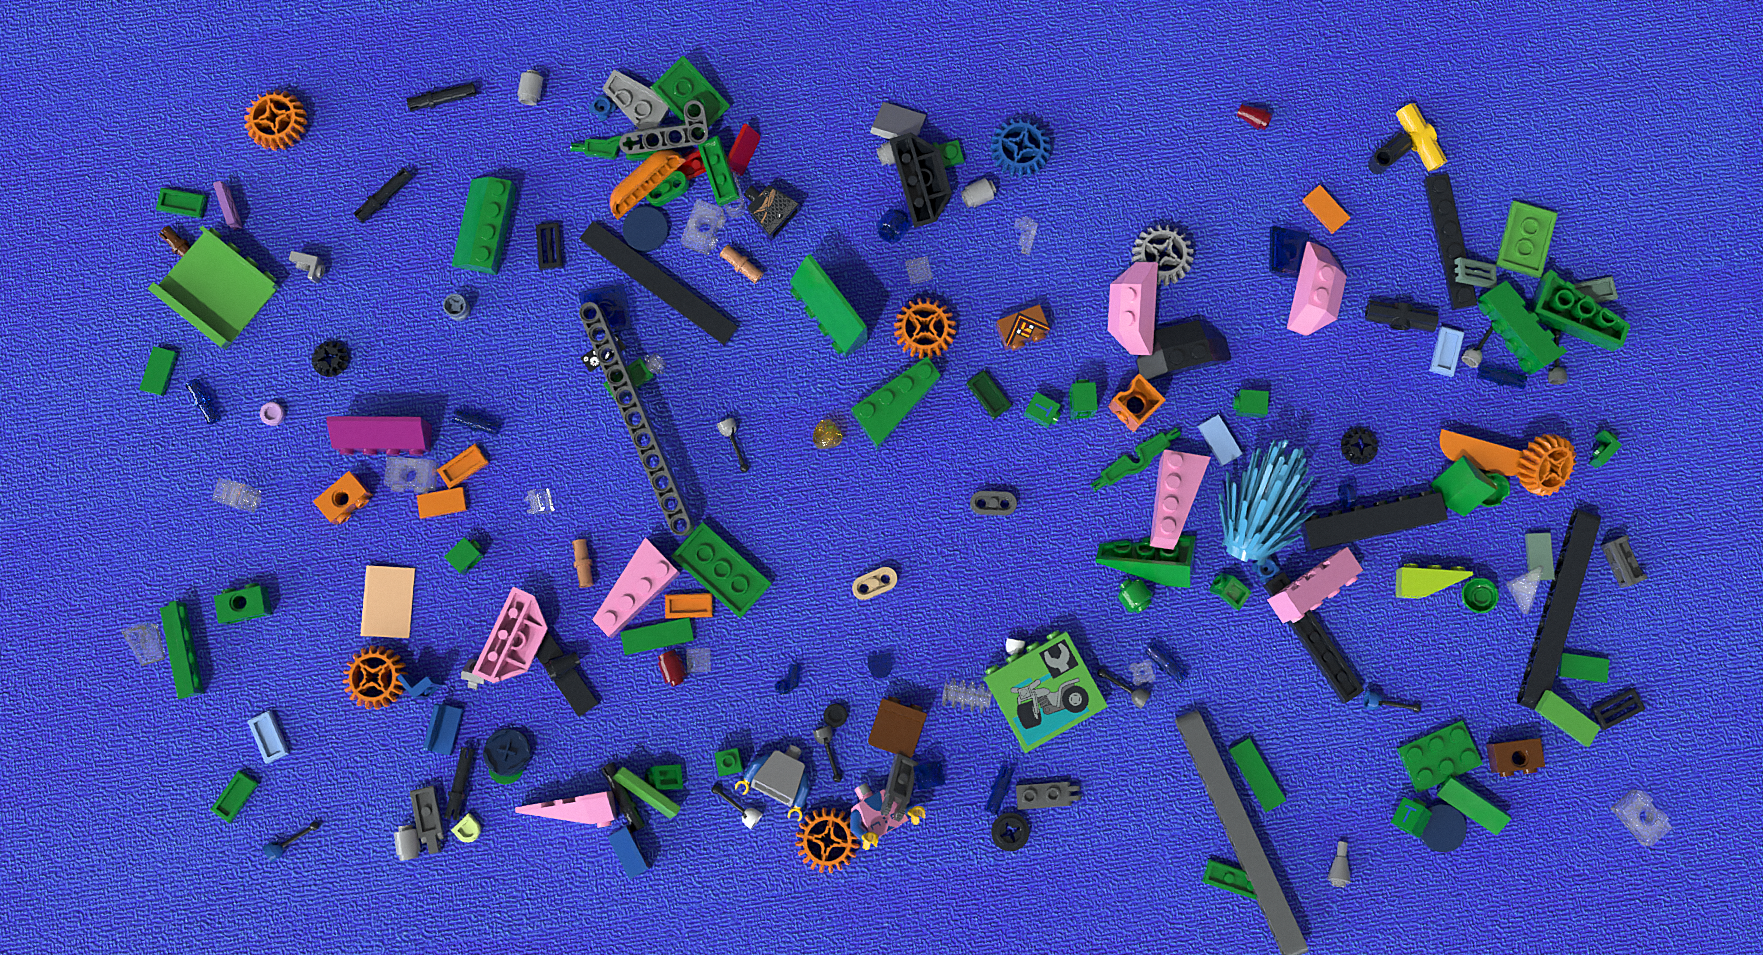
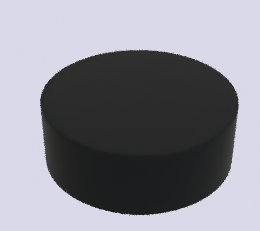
M831 704L824 711V720L831 727H840L847 720V711L840 704Z

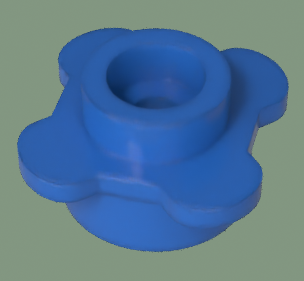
M599 95L589 105L590 113L596 114L599 121H606L607 116L616 110L615 104L610 103L605 95Z
M1268 556L1264 565H1257V563L1252 565V571L1258 574L1259 580L1262 583L1269 582V578L1280 573L1279 567L1272 561L1271 556Z

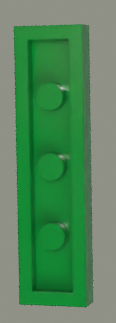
M179 601L169 602V606L160 608L177 697L182 700L204 694L186 603Z

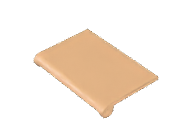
M366 566L360 636L409 638L415 568Z

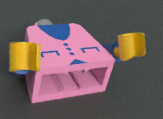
M865 783L855 789L861 802L851 808L850 830L863 843V849L868 850L870 843L877 847L879 837L908 821L907 817H911L913 824H919L918 816L924 819L925 809L921 806L913 807L907 804L904 816L898 822L893 818L898 803L893 801L888 815L881 814V806L885 799V789L873 795L868 784Z

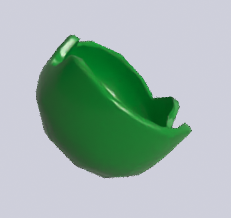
M1495 472L1483 473L1498 489L1479 505L1487 508L1501 505L1505 497L1510 495L1509 481L1505 476Z
M1473 578L1466 582L1462 589V601L1472 612L1477 614L1488 613L1497 605L1499 591L1489 579Z

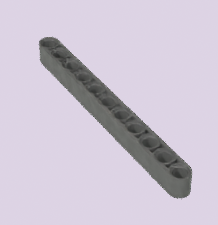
M592 302L584 303L579 310L581 321L667 523L674 534L689 536L695 528L694 520L605 312ZM596 309L595 318L589 320V311ZM605 330V337L598 341L597 333ZM609 351H614V358L607 362L606 354ZM622 371L623 379L616 383L614 377L616 373ZM631 392L632 400L625 404L623 401L624 395ZM640 413L641 421L639 424L634 425L632 418L635 414ZM649 434L651 438L650 443L647 446H643L641 439L644 435ZM658 455L660 462L656 467H652L650 460L653 456ZM667 476L669 484L666 488L661 489L659 481L662 477ZM672 498H676L678 501V506L674 510H670L668 507V502ZM681 519H685L687 527L684 531L680 532L677 524Z
M1195 709L1175 718L1176 726L1242 869L1246 872L1248 882L1251 881L1254 887L1252 889L1253 893L1257 895V902L1281 954L1302 955L1309 952L1303 935L1199 711Z

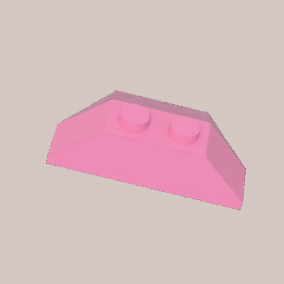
M1310 241L1306 243L1287 324V329L1305 336L1337 320L1347 278L1330 251Z
M1135 262L1110 284L1108 331L1130 354L1152 355L1157 262Z
M512 588L472 674L496 683L528 672L548 630L535 596L518 588Z

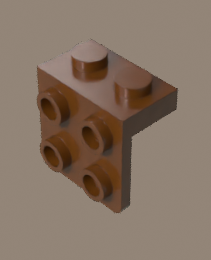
M888 696L887 700L882 698L868 743L879 749L894 754L899 753L907 758H911L927 714L923 713V707L911 703L909 707L900 705L901 700Z

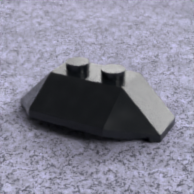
M913 133L890 138L889 142L914 228L937 222L952 194L940 150Z
M1196 320L1155 330L1152 355H1139L1136 363L1139 373L1147 381L1229 362L1231 358L1225 338L1201 321Z

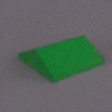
M1464 455L1431 482L1436 493L1441 492L1444 506L1463 517L1498 489Z

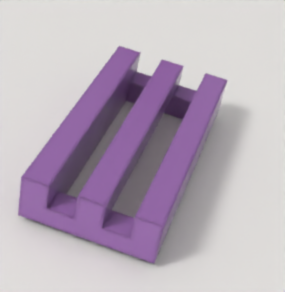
M222 181L213 183L227 225H230L234 231L241 229L242 223L229 187Z

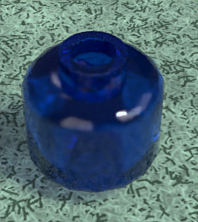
M888 209L877 222L879 237L888 243L899 242L910 229L908 215L901 209Z

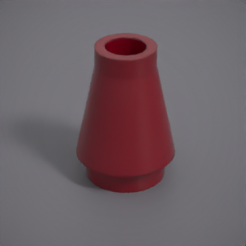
M1241 104L1237 113V117L1242 118L1257 130H1266L1273 115L1268 112V109Z

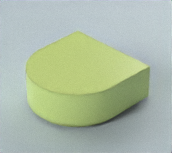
M468 813L451 831L461 841L473 842L481 834V825L471 813Z

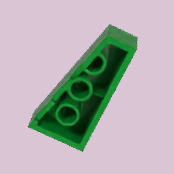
M1549 270L1541 276L1529 311L1534 312L1538 316L1539 323L1558 329L1561 332L1611 352L1624 345L1631 326L1629 323L1606 307L1602 308L1590 296H1585L1579 292L1573 284L1559 278L1558 274L1553 270Z
M1504 281L1477 299L1480 311L1487 315L1491 321H1494L1492 322L1494 331L1503 337L1506 348L1511 353H1514L1519 360L1520 368L1527 372L1529 376L1568 352L1563 345L1558 348L1552 341L1555 336L1550 330L1545 331L1539 326V318L1534 312L1526 311L1524 308L1526 306L1525 301L1507 281Z
M928 357L851 408V414L877 451L940 381L941 375Z

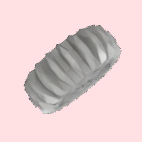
M1159 224L1156 226L1155 231L1149 227L1147 234L1142 232L1140 234L1141 239L1135 240L1134 244L1137 247H1133L1131 251L1135 254L1131 259L1132 262H1147L1145 258V252H1147L1148 256L1153 259V262L1158 263L1159 255L1167 248L1166 256L1158 263V270L1162 266H1174L1176 268L1171 271L1157 270V286H1159L1161 280H1163L1165 286L1169 285L1170 280L1176 284L1178 277L1183 279L1185 272L1190 271L1191 267L1188 264H1191L1194 260L1190 257L1194 252L1193 249L1187 248L1191 244L1190 240L1183 241L1186 234L1182 233L1178 236L1177 232L1179 229L1175 228L1171 232L1169 231V225H1166L1165 229L1162 230ZM1155 240H1166L1163 245L1149 244ZM1172 244L1178 249L1180 259L1172 252Z

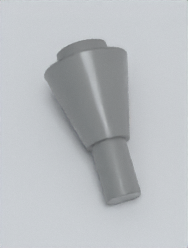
M1338 841L1337 856L1327 877V880L1331 881L1332 886L1346 887V884L1351 883L1348 859L1346 858L1347 842Z

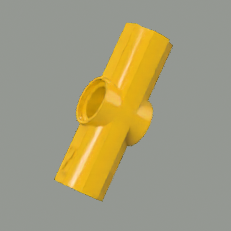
M1415 103L1409 104L1397 111L1396 115L1414 146L1412 150L1418 152L1428 172L1446 164L1447 159L1437 143V134L1433 126L1429 123L1426 124Z

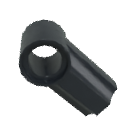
M1400 132L1382 148L1377 149L1368 161L1369 170L1377 175L1385 173L1391 165L1414 147L1411 139L1406 134ZM1377 158L1383 159L1385 164L1379 163Z

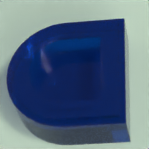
M890 653L867 656L868 668L872 676L882 679L890 674L892 670Z

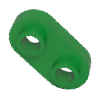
M674 171L645 197L653 206H662L683 195L689 188V180L682 172Z

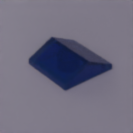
M1271 226L1269 272L1279 277L1298 278L1306 243L1309 242V233Z
M624 284L579 292L581 306L584 303L592 302L602 308L613 332L632 329L630 308ZM596 309L589 311V320L595 318ZM601 330L597 333V335L606 334L605 330Z

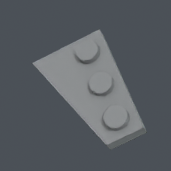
M613 70L603 86V91L638 129L660 126L670 110L651 89L616 70ZM648 134L647 139L651 142L655 134Z

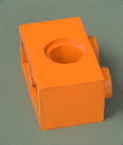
M348 471L313 502L331 523L338 525L349 520L351 513L355 509L364 507L369 502L368 498L373 494L356 474ZM348 494V502L345 505H341V497Z

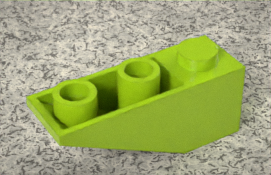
M1404 564V567L1396 569L1395 597L1420 599L1472 576L1473 572L1465 571V567H1451L1450 570H1442V566L1427 565V569L1418 568V564Z

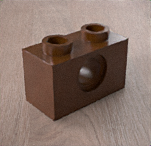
M1541 738L1486 744L1491 773H1499L1500 777L1514 776V771L1523 770V774L1537 773V768L1546 767ZM1515 751L1520 756L1518 764H1515L1512 760V755Z

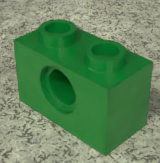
M1080 379L1071 385L1068 391L1070 420L1094 417L1098 410L1096 382L1089 383L1088 379Z
M259 583L244 585L245 589L236 591V588L221 590L220 595L214 596L218 624L229 625L272 615L268 588L259 586ZM245 597L247 601L246 606L240 609L239 601Z

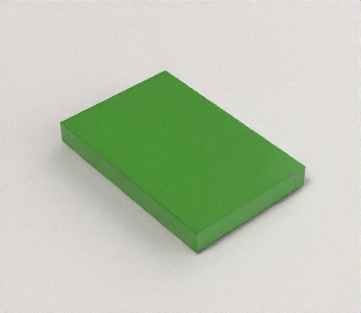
M1513 200L1510 205L1495 265L1539 279L1542 276L1558 213Z

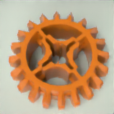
M275 89L272 94L266 90V96L263 97L261 94H258L259 100L257 102L251 100L253 107H246V111L250 114L244 116V119L248 122L245 124V128L249 131L248 135L254 139V142L257 145L262 144L264 149L268 150L271 147L273 151H277L280 146L282 150H286V144L294 146L293 140L295 138L301 140L298 134L306 133L302 127L308 124L304 118L307 116L306 111L303 110L304 106L294 95L290 96L287 91L281 94L279 90ZM276 106H286L289 107L291 110L279 111ZM261 130H273L276 135H267L262 133Z
M918 298L916 306L910 301V309L903 306L901 308L903 314L896 315V318L901 322L894 323V327L900 329L894 332L895 337H901L897 340V344H905L903 352L912 349L911 357H914L916 352H918L920 360L923 359L925 353H927L929 359H932V352H935L938 357L941 356L939 348L947 351L948 346L946 343L952 344L953 339L950 336L956 333V330L951 328L955 326V321L949 320L953 314L951 312L944 314L947 306L944 305L939 309L938 300L934 302V305H931L930 298L926 299V304H922V299ZM927 312L931 313V316H929L928 318H921L919 315L916 314ZM939 319L944 327V333L941 338L937 336V332L933 328ZM909 320L913 322V326L916 328L911 338L908 337L906 332V324ZM921 325H924V327L928 325L929 332H920ZM923 339L934 342L931 345H919L917 343Z
M1552 433L1535 437L1533 443L1528 442V448L1523 450V456L1518 458L1521 462L1516 467L1519 470L1516 475L1520 479L1519 483L1527 491L1536 495L1550 496L1553 492L1558 493L1559 487H1565L1566 480H1571L1569 476L1571 472L1575 471L1573 465L1577 463L1574 459L1577 453L1574 452V446L1566 438Z
M370 646L369 652L366 648H362V656L354 653L353 658L355 662L347 661V665L351 669L343 671L344 674L349 675V678L342 680L343 683L350 685L345 688V692H353L349 699L356 700L358 698V706H362L365 703L366 709H371L374 705L376 710L381 709L382 704L384 707H389V699L397 702L398 698L395 693L400 695L404 693L399 688L402 683L398 680L397 676L399 674L408 675V672H401V669L405 668L406 664H397L401 656L395 655L393 657L394 650L389 649L386 651L383 646H380L378 650L376 646ZM381 658L387 663L374 668L367 662L372 659ZM361 670L364 674V679L359 685V673ZM392 671V682L389 685L387 675ZM373 673L379 674V677H377L379 678L378 682L372 681ZM374 687L383 692L382 695L377 697H370L364 693Z
M822 808V816H819L817 810H814L813 815L815 819L812 820L807 815L805 819L809 824H799V827L805 830L804 833L796 832L797 837H803V841L795 843L796 846L803 845L804 849L798 852V855L806 853L807 857L803 862L806 864L810 859L814 861L811 864V869L820 864L819 872L821 873L824 872L825 866H828L829 873H833V865L835 864L839 871L842 870L840 862L844 861L846 865H849L851 862L847 856L856 857V853L851 851V848L857 849L860 846L857 843H853V839L858 838L852 835L848 826L850 817L846 821L842 820L845 814L844 811L840 812L839 817L835 816L836 808H832L831 815H827V809ZM828 820L824 833H809L816 823ZM835 822L845 829L848 840L835 836ZM831 828V839L840 843L834 842L833 845L830 843V847H827L825 853V842L815 837L821 838L822 835L825 837V834ZM808 840L820 844L822 848L821 858L816 857L812 853ZM832 847L846 848L841 856L828 860L829 851Z

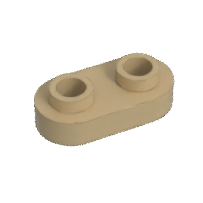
M882 567L865 574L854 581L852 586L853 594L860 600H868L885 593L895 587L897 575L889 567ZM884 575H887L890 578V581L887 584H884L881 581V577ZM861 585H867L869 590L866 593H862L859 590Z

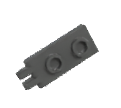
M1070 782L1015 785L1018 810L1072 806V801L1081 800V795L1071 796V791H1080V786H1070Z

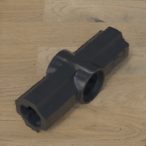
M1372 300L1368 301L1364 315L1365 321L1387 324L1392 329H1415L1431 333L1435 332L1439 319L1438 312L1413 308L1414 306L1408 303L1397 302L1389 304Z

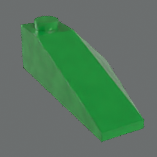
M1180 535L1173 550L1150 546V537L1143 538V542L1130 543L1125 540L1099 544L1096 563L1165 586L1186 588L1191 586L1196 536Z

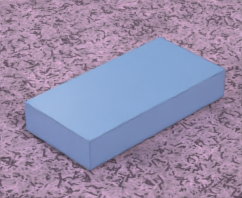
M1443 326L1440 327L1429 371L1449 377L1454 376L1464 332Z
M1219 414L1198 426L1221 467L1242 455L1241 450Z
M267 711L248 720L265 764L290 754L272 711Z

